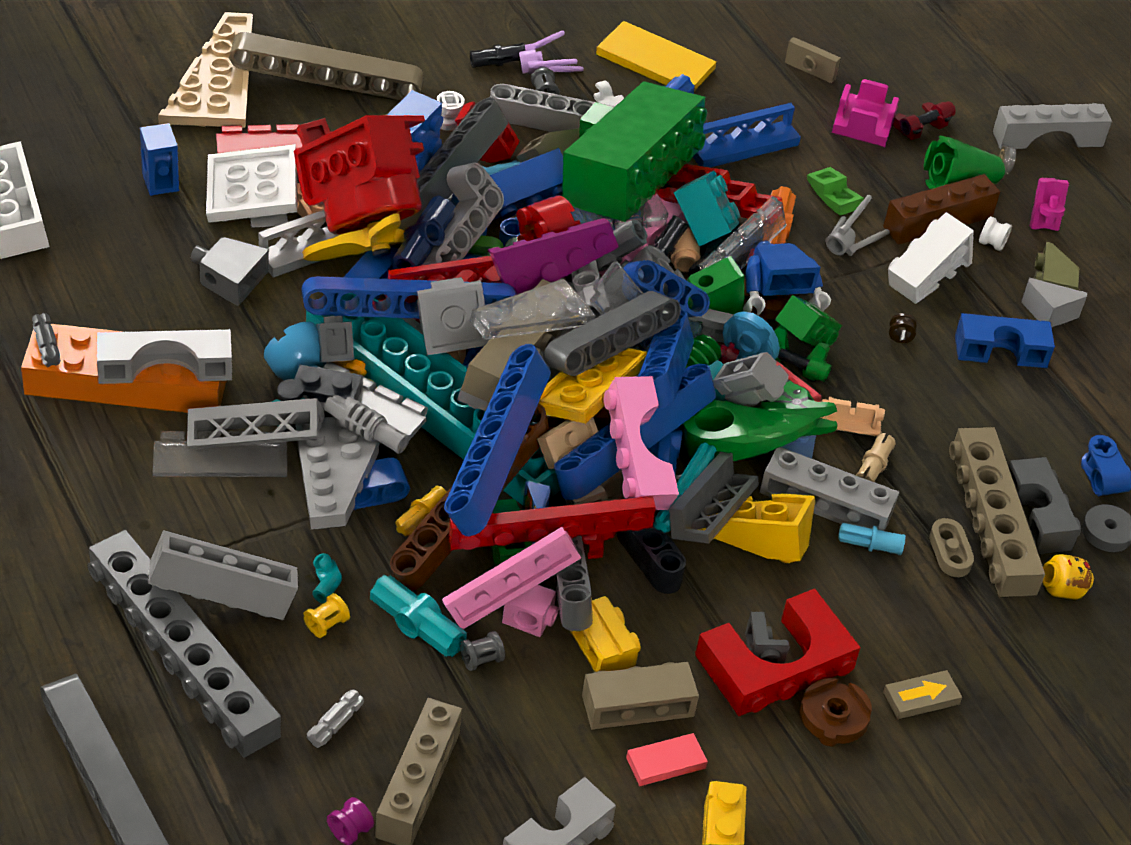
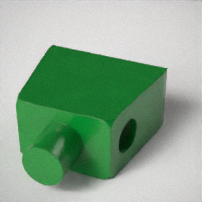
M732 256L688 277V282L707 293L710 301L709 309L729 314L743 312L744 275ZM689 297L688 299V306L690 309H692L693 301L691 297Z

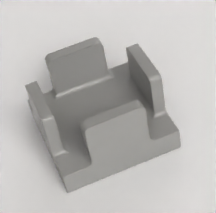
M462 277L431 282V289L417 291L420 324L427 355L482 347L490 340L481 281L464 283Z

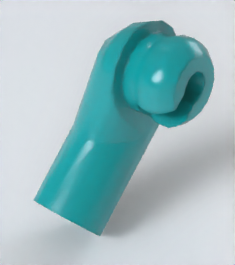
M322 553L317 555L313 561L320 583L312 592V595L318 602L325 603L327 596L334 593L340 585L342 575L336 562L331 559L330 555Z

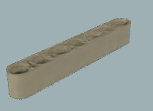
M240 32L235 35L229 55L231 64L239 69L396 100H402L411 90L421 93L423 72L418 66L250 32Z

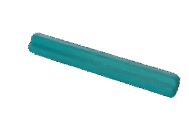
M700 444L677 482L679 495L673 504L713 461L716 452L714 445ZM669 509L658 512L654 523L656 530H662L664 533L671 530Z

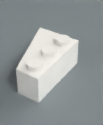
M947 212L938 220H933L926 232L919 239L915 238L900 258L896 257L888 267L889 286L917 304L939 288L940 284L937 282L946 276L951 279L956 275V271H954L961 265L968 267L972 264L974 230Z

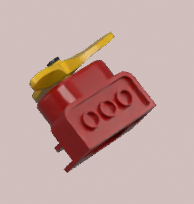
M366 115L293 150L303 200L310 206L323 205L328 230L333 234L339 235L306 247L302 252L304 260H328L347 255H357L371 250L374 252L373 257H380L391 254L390 246L404 242L405 231L398 228L401 225V220L417 214L422 208L417 182L420 176L415 155L423 152L424 146L421 142L412 141L410 128L425 122L424 115Z

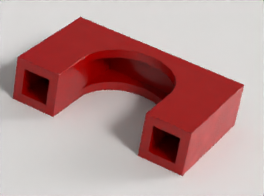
M815 588L787 599L781 619L803 650L804 656L797 661L778 664L757 657L748 649L730 623L699 635L695 656L738 716L749 712H758L777 700L791 698L797 692L808 688L818 680L833 678L837 675L845 676L855 668L861 647Z

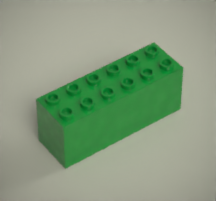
M643 81L563 152V197L572 204L573 208L626 222L648 200L652 199L657 188L659 190L661 187H664L671 177L676 175L686 163L690 162L691 158L699 150L703 149L706 136L703 134V126L707 117L705 97Z

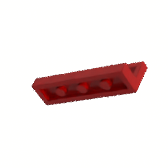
M491 256L388 270V279L440 281L462 277L464 282L501 283ZM409 296L405 299V302H415L418 296Z

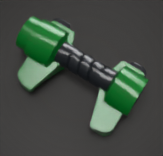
M779 325L774 331L780 347L775 361L780 362L783 360L803 369V376L811 382L816 380L825 382L832 368V365L826 361L830 349L829 345L818 343L808 357H803L789 350L787 329Z

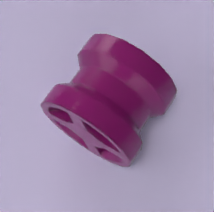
M355 797L349 798L343 804V809L340 811L334 810L327 816V823L331 832L345 845L353 844L358 839L360 832H368L374 827V819L371 812L364 803Z

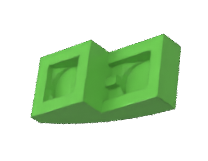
M831 167L807 174V180L817 195L840 216L855 211L864 200L862 196L847 188V177Z

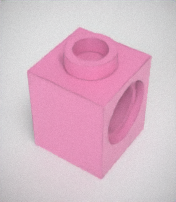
M540 585L534 586L504 605L502 623L541 637L547 625L552 627L558 614L559 607L554 606L556 591Z

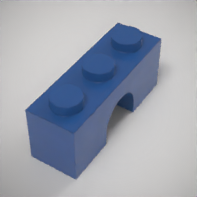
M961 313L955 333L958 360L988 363L992 348L1002 347L1014 353L1017 359V366L1047 368L1055 348L1050 321Z

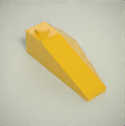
M783 493L771 494L772 500L752 502V496H749L714 537V539L767 559H776L783 563L801 561L809 546L815 496Z

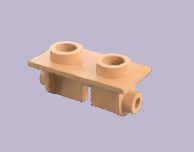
M829 397L828 400L822 399L821 402H831L836 405L837 412L821 417L836 421L838 425L836 430L870 436L881 434V421L884 419L885 409L879 408V405L857 402L856 408H851V401L834 399L832 397Z

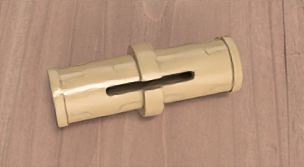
M886 433L877 435L871 450L865 452L862 460L863 464L856 476L875 482L879 473L886 469L888 465L887 458L896 445L891 435H888L885 443H882Z

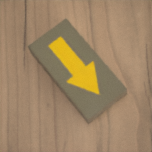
M948 670L887 684L883 690L897 719L959 705L962 700V695Z

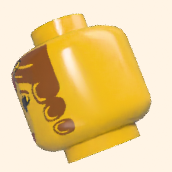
M1059 554L1053 556L1043 566L1045 577L1042 583L1048 593L1054 597L1073 600L1080 599L1093 585L1094 576L1088 562L1081 557Z

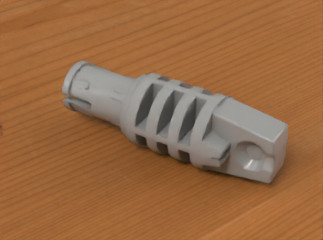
M335 395L327 398L324 410L336 417L338 423L346 429L357 433L358 436L364 437L369 442L379 441L398 454L407 447L410 436L387 424V420L382 414H378L375 410L370 409L351 397L345 399Z

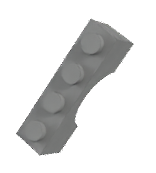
M1097 103L1000 106L993 134L1000 149L1002 147H1005V149H1025L1034 139L1052 131H1064L1071 134L1077 147H1103L1112 120L1105 105Z
M231 330L97 332L99 384L133 383L135 377L142 370L152 365L163 363L177 364L189 369L197 377L198 381L232 380Z

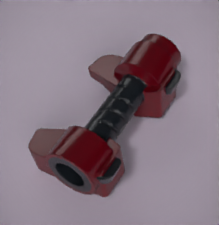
M950 101L941 102L936 105L931 102L923 103L922 108L926 113L920 116L914 114L906 116L898 113L894 116L893 126L903 135L914 140L921 137L924 125L930 123V125L938 129L948 126L949 121L956 113L955 106Z

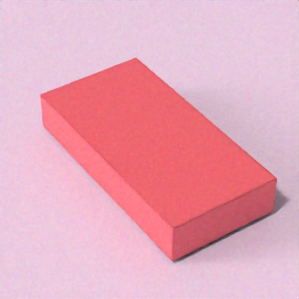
M694 733L628 750L626 756L639 786L706 769L708 762Z

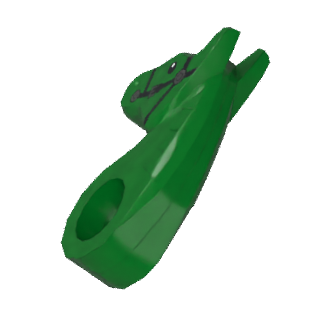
M788 379L783 387V394L773 402L769 400L761 401L760 407H747L729 401L713 400L682 424L684 448L691 458L702 443L715 446V457L720 452H727L733 454V461L752 458L792 443L802 436L835 432L838 427L837 422L821 417L837 412V408L831 402L814 401L808 390Z

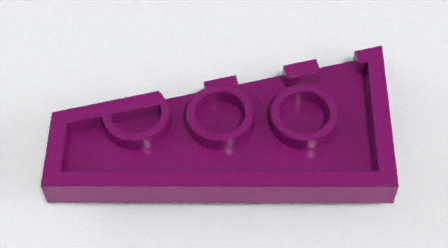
M602 218L568 227V230L556 234L550 232L542 234V238L530 241L524 239L513 242L512 246L505 248L494 247L488 249L501 283L514 287L521 301L533 291L542 279L554 283L619 248L610 222Z

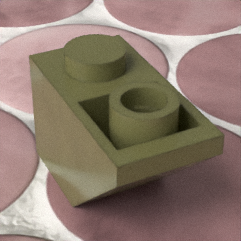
M1046 242L1043 253L1038 252L1034 269L1039 270V272L1036 271L1034 279L1078 290L1080 268L1053 243Z

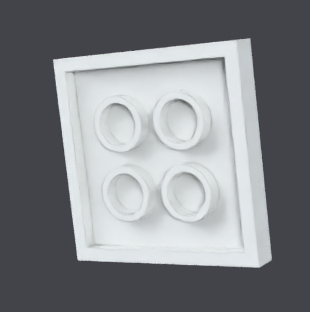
M287 145L208 155L206 199L208 223L297 212V167L293 152L296 146Z

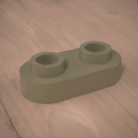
M948 518L938 519L934 522L929 535L938 564L944 573L953 577H963L970 572L974 562V555L965 531L955 520Z

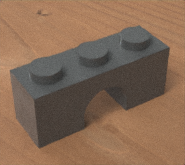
M1047 457L1011 460L1008 467L1021 505L1036 507L1032 509L1028 525L1038 554L1072 551L1076 539L1081 532L1080 522L1074 517L1069 506L1068 496L1063 493L1058 483L1057 473L1051 468Z

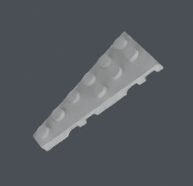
M327 417L324 422H319V439L297 441L311 529L346 526L355 507L356 495L361 493L363 480L368 478L379 454V441L369 442L364 437H360L357 433H353L340 425L336 417ZM310 423L295 424L296 431L310 430Z

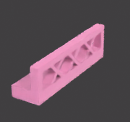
M561 527L444 597L442 600L458 626L465 629L581 559V556L567 531Z

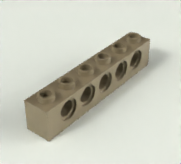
M995 427L958 428L955 440L950 443V457L952 460H955L957 479L959 484H963L965 490V504L967 508L971 509L973 515V529L975 533L979 534L982 556L987 558L989 564L990 581L992 584H995L999 597L1037 595L1045 577V572Z

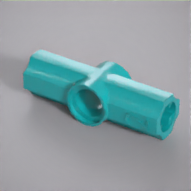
M391 575L380 577L370 591V600L392 615L398 628L409 638L421 637L446 657H453L460 651L461 641L466 640L467 632L444 616L439 605L430 595L426 593L416 595Z

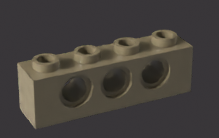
M432 698L427 699L378 808L375 838L395 845L413 844L460 734L462 708Z

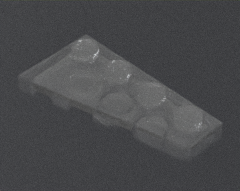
M561 279L473 309L470 322L486 340L577 328L595 319L596 315L567 281Z

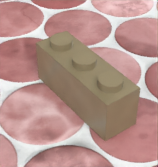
M668 662L656 666H634L623 670H602L585 674L582 698L591 730L694 717L699 694L689 663Z

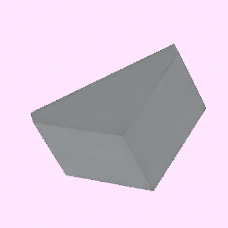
M1029 277L1021 303L1037 320L1050 321L1051 327L1080 317L1087 293Z

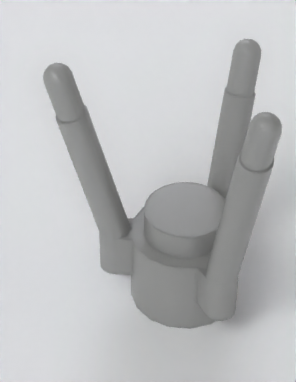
M871 195L865 197L847 221L846 217L842 216L832 233L825 239L828 249L833 254L841 256L846 252L851 256L856 250L890 233L888 229H885L854 244L856 235L850 227L872 199Z

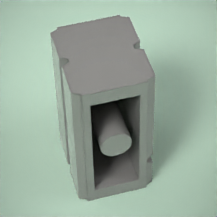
M768 352L724 363L713 383L721 395L725 394L727 401L753 407L760 401L769 400L773 402L777 400L784 392L783 387L788 381L789 375L780 365L776 366L774 358Z

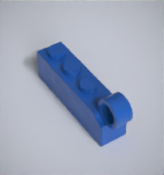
M559 148L490 175L504 196V204L493 220L500 217L508 219L514 216L519 209L552 196H563V155ZM453 193L451 202L456 207L460 201ZM487 228L482 233L483 236H486Z

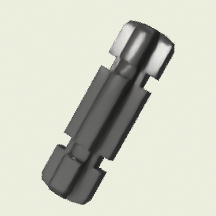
M47 313L35 314L32 317V325L36 333L39 351L42 355V362L47 367L51 365L57 366L61 361L60 352L57 347L53 327L51 326L50 316Z

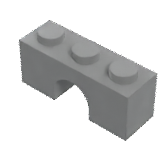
M584 777L558 797L555 818L565 828L555 831L547 830L530 818L505 837L503 845H588L596 838L601 840L610 833L614 826L613 818L616 805Z

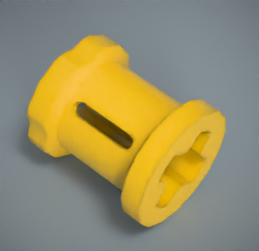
M334 593L327 596L326 602L314 610L310 608L304 612L305 624L318 638L324 637L327 634V630L338 622L344 623L350 619L347 605L340 596Z

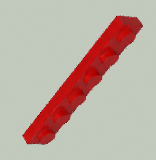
M653 496L493 513L485 528L473 536H464L450 518L449 543L451 550H471L476 547L505 546L511 543L529 541L537 542L561 527L567 531L571 538L591 534L604 535L627 530L639 531L645 528H652L656 505Z

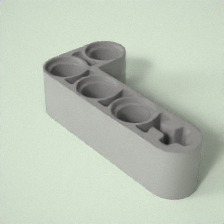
M469 163L452 167L449 170L447 184L460 202L454 208L455 215L444 230L445 238L443 243L433 247L422 265L463 260L501 210L504 204L503 193L479 163Z

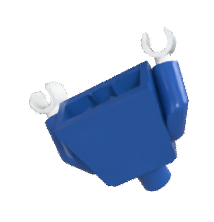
M768 240L759 242L755 247L754 255L749 258L746 267V293L750 294V298L744 305L743 311L751 313L752 306L757 309V315L761 314L766 303L759 296V293H762L763 296L813 293L814 296L808 302L817 305L824 311L830 305L831 298L826 292L821 290L824 287L820 275L821 267L814 259L807 256L794 244H771Z

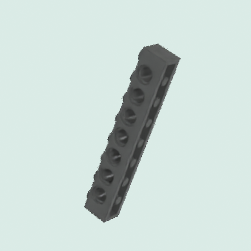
M123 530L89 547L90 563L87 564L91 577L96 582L101 581L106 588L111 602L122 607L127 621L133 628H139L149 649L152 651L156 650L161 655L167 671L171 675L176 674L187 696L190 699L195 698L201 705L205 718L210 723H216L221 730L226 744L230 748L235 747L242 757L245 758L281 737L280 714L177 591L163 590L148 584L150 558L130 534Z

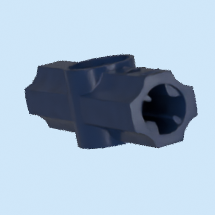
M440 195L433 197L417 222L405 229L404 242L393 257L395 269L421 266L433 247L443 243L445 238L444 230L455 215V205L450 199H445Z

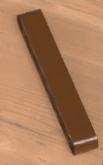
M539 403L530 422L538 423L529 425L501 492L539 449L540 446L537 438L549 431L545 408ZM451 488L397 549L390 560L394 578L411 591L418 590L423 586L452 551L449 543L450 522H445L450 517L444 509V504ZM430 542H434V543H435V544H434L433 546H431V547H423V546L426 545L427 543H430ZM409 567H413V568H414V569H413L412 571H410V572H407V573H403V572H402V571H403L404 569H406V568H409Z

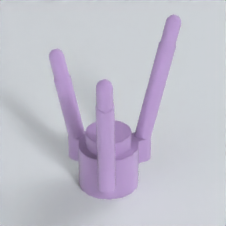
M564 31L552 34L535 43L525 45V51L519 52L523 74L534 73L536 69L541 67H547L553 70V72H582L584 68L581 66H564L577 64V59L543 61L541 51L536 52L535 49L564 36Z

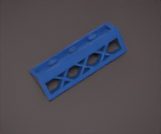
M787 103L705 123L703 134L713 133L705 140L703 149L699 150L693 158L699 166L710 168L798 146L801 136L791 125L795 107L792 103ZM779 115H783L782 121L772 123ZM762 120L755 128L748 129L755 121ZM737 126L732 133L723 135L731 127Z

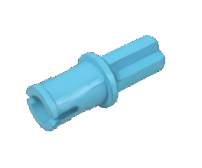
M847 523L841 524L838 533L840 542L868 547L870 552L875 549L898 555L903 553L906 538L904 534L878 530L877 526H873L871 529Z

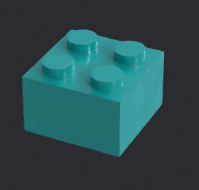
M715 170L684 184L674 192L699 246L730 233L739 224L740 212L734 202H729L725 193L728 191L726 182L721 175L717 176Z

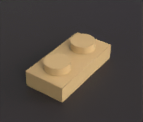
M593 417L586 424L566 420L537 438L548 469H554V464L598 432Z

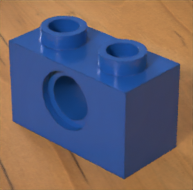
M170 124L140 127L142 174L150 196L179 191L178 146Z

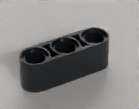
M655 517L652 528H645L639 531H618V540L657 591L671 594L680 589L686 565L685 557L667 533H664L662 530H656L654 527Z

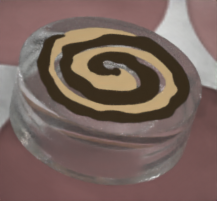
M1003 145L998 156L1005 165V174H1009L1015 163L1016 149L1013 146Z

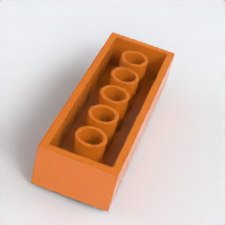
M51 324V326L53 327L57 347L60 352V363L57 366L51 365L50 367L43 364L42 355L35 336L36 333L33 329L21 367L24 395L188 413V409L221 406L226 381H198L197 377L189 369L171 363L156 364L145 368L135 377L133 383L99 384L97 332L121 331Z

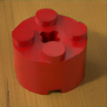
M560 195L550 197L517 211L520 231L517 241L524 239L530 241L542 238V234L550 232L555 234L568 230V227L580 225L581 223L580 220L574 221L571 212L575 211V209L566 198Z

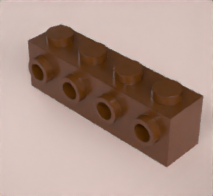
M983 174L896 198L889 202L883 227L890 231L889 234L899 245L913 241L915 238L919 239L926 232L929 224L935 219L938 220L946 212L965 225L982 221L990 216L993 217L1000 191Z

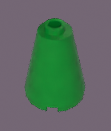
M938 136L940 139L930 143L925 155L924 170L928 171L929 179H925V182L929 189L983 174L993 184H997L1005 175V165L999 156L948 136Z

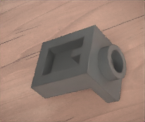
M343 316L323 317L324 323L316 324L319 332L320 362L354 360L352 322H343Z
M751 612L745 631L748 649L765 661L785 664L790 648L789 641L772 639V627L766 624L765 612Z

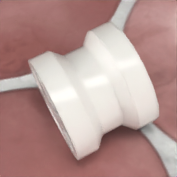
M990 216L983 227L979 243L983 245L991 244L995 250L1002 251L1009 238L1012 225L998 223L996 218Z

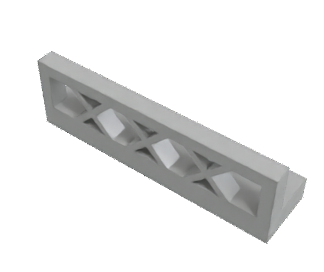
M324 210L258 232L259 246L269 249L268 272L272 277L318 262L304 260L303 250L315 243L339 236L338 234L331 233L327 227L320 228L326 221ZM308 228L303 235L294 237L300 229ZM281 237L275 245L268 247V240Z
M317 398L188 409L187 447L189 449L319 439V422L325 421V410ZM310 423V430L296 431L290 424ZM279 425L273 433L264 434L258 429V427ZM247 428L240 436H231L225 431L227 429ZM214 431L206 439H197V432Z

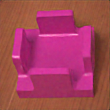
M867 79L862 80L858 95L851 94V85L846 84L840 99L832 133L885 147L894 116L896 115L899 98L894 97L892 104L886 103L888 85Z

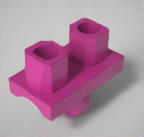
M1043 177L1039 179L1029 225L1031 229L1046 228L1059 231L1061 220L1065 213L1064 205L1069 186L1067 180Z

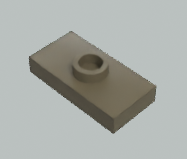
M792 37L788 43L785 63L832 83L836 79L841 57Z

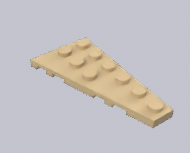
M224 13L213 30L212 38L202 47L201 55L194 59L181 79L179 89L175 94L172 93L168 99V106L159 113V124L169 123L170 125L201 127L242 125V128H246L249 71L233 66L229 60V55L236 34L240 32L252 33L253 14Z

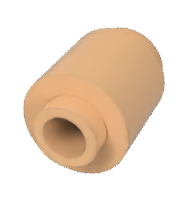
M687 228L675 245V252L671 254V262L675 269H679L680 272H689V268L700 259V246L691 229Z

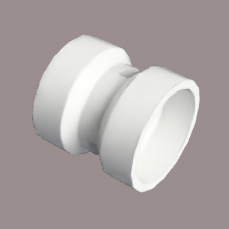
M445 91L437 96V101L442 102L441 116L444 118L441 129L453 131L457 127L455 119L464 106L465 99L457 92Z

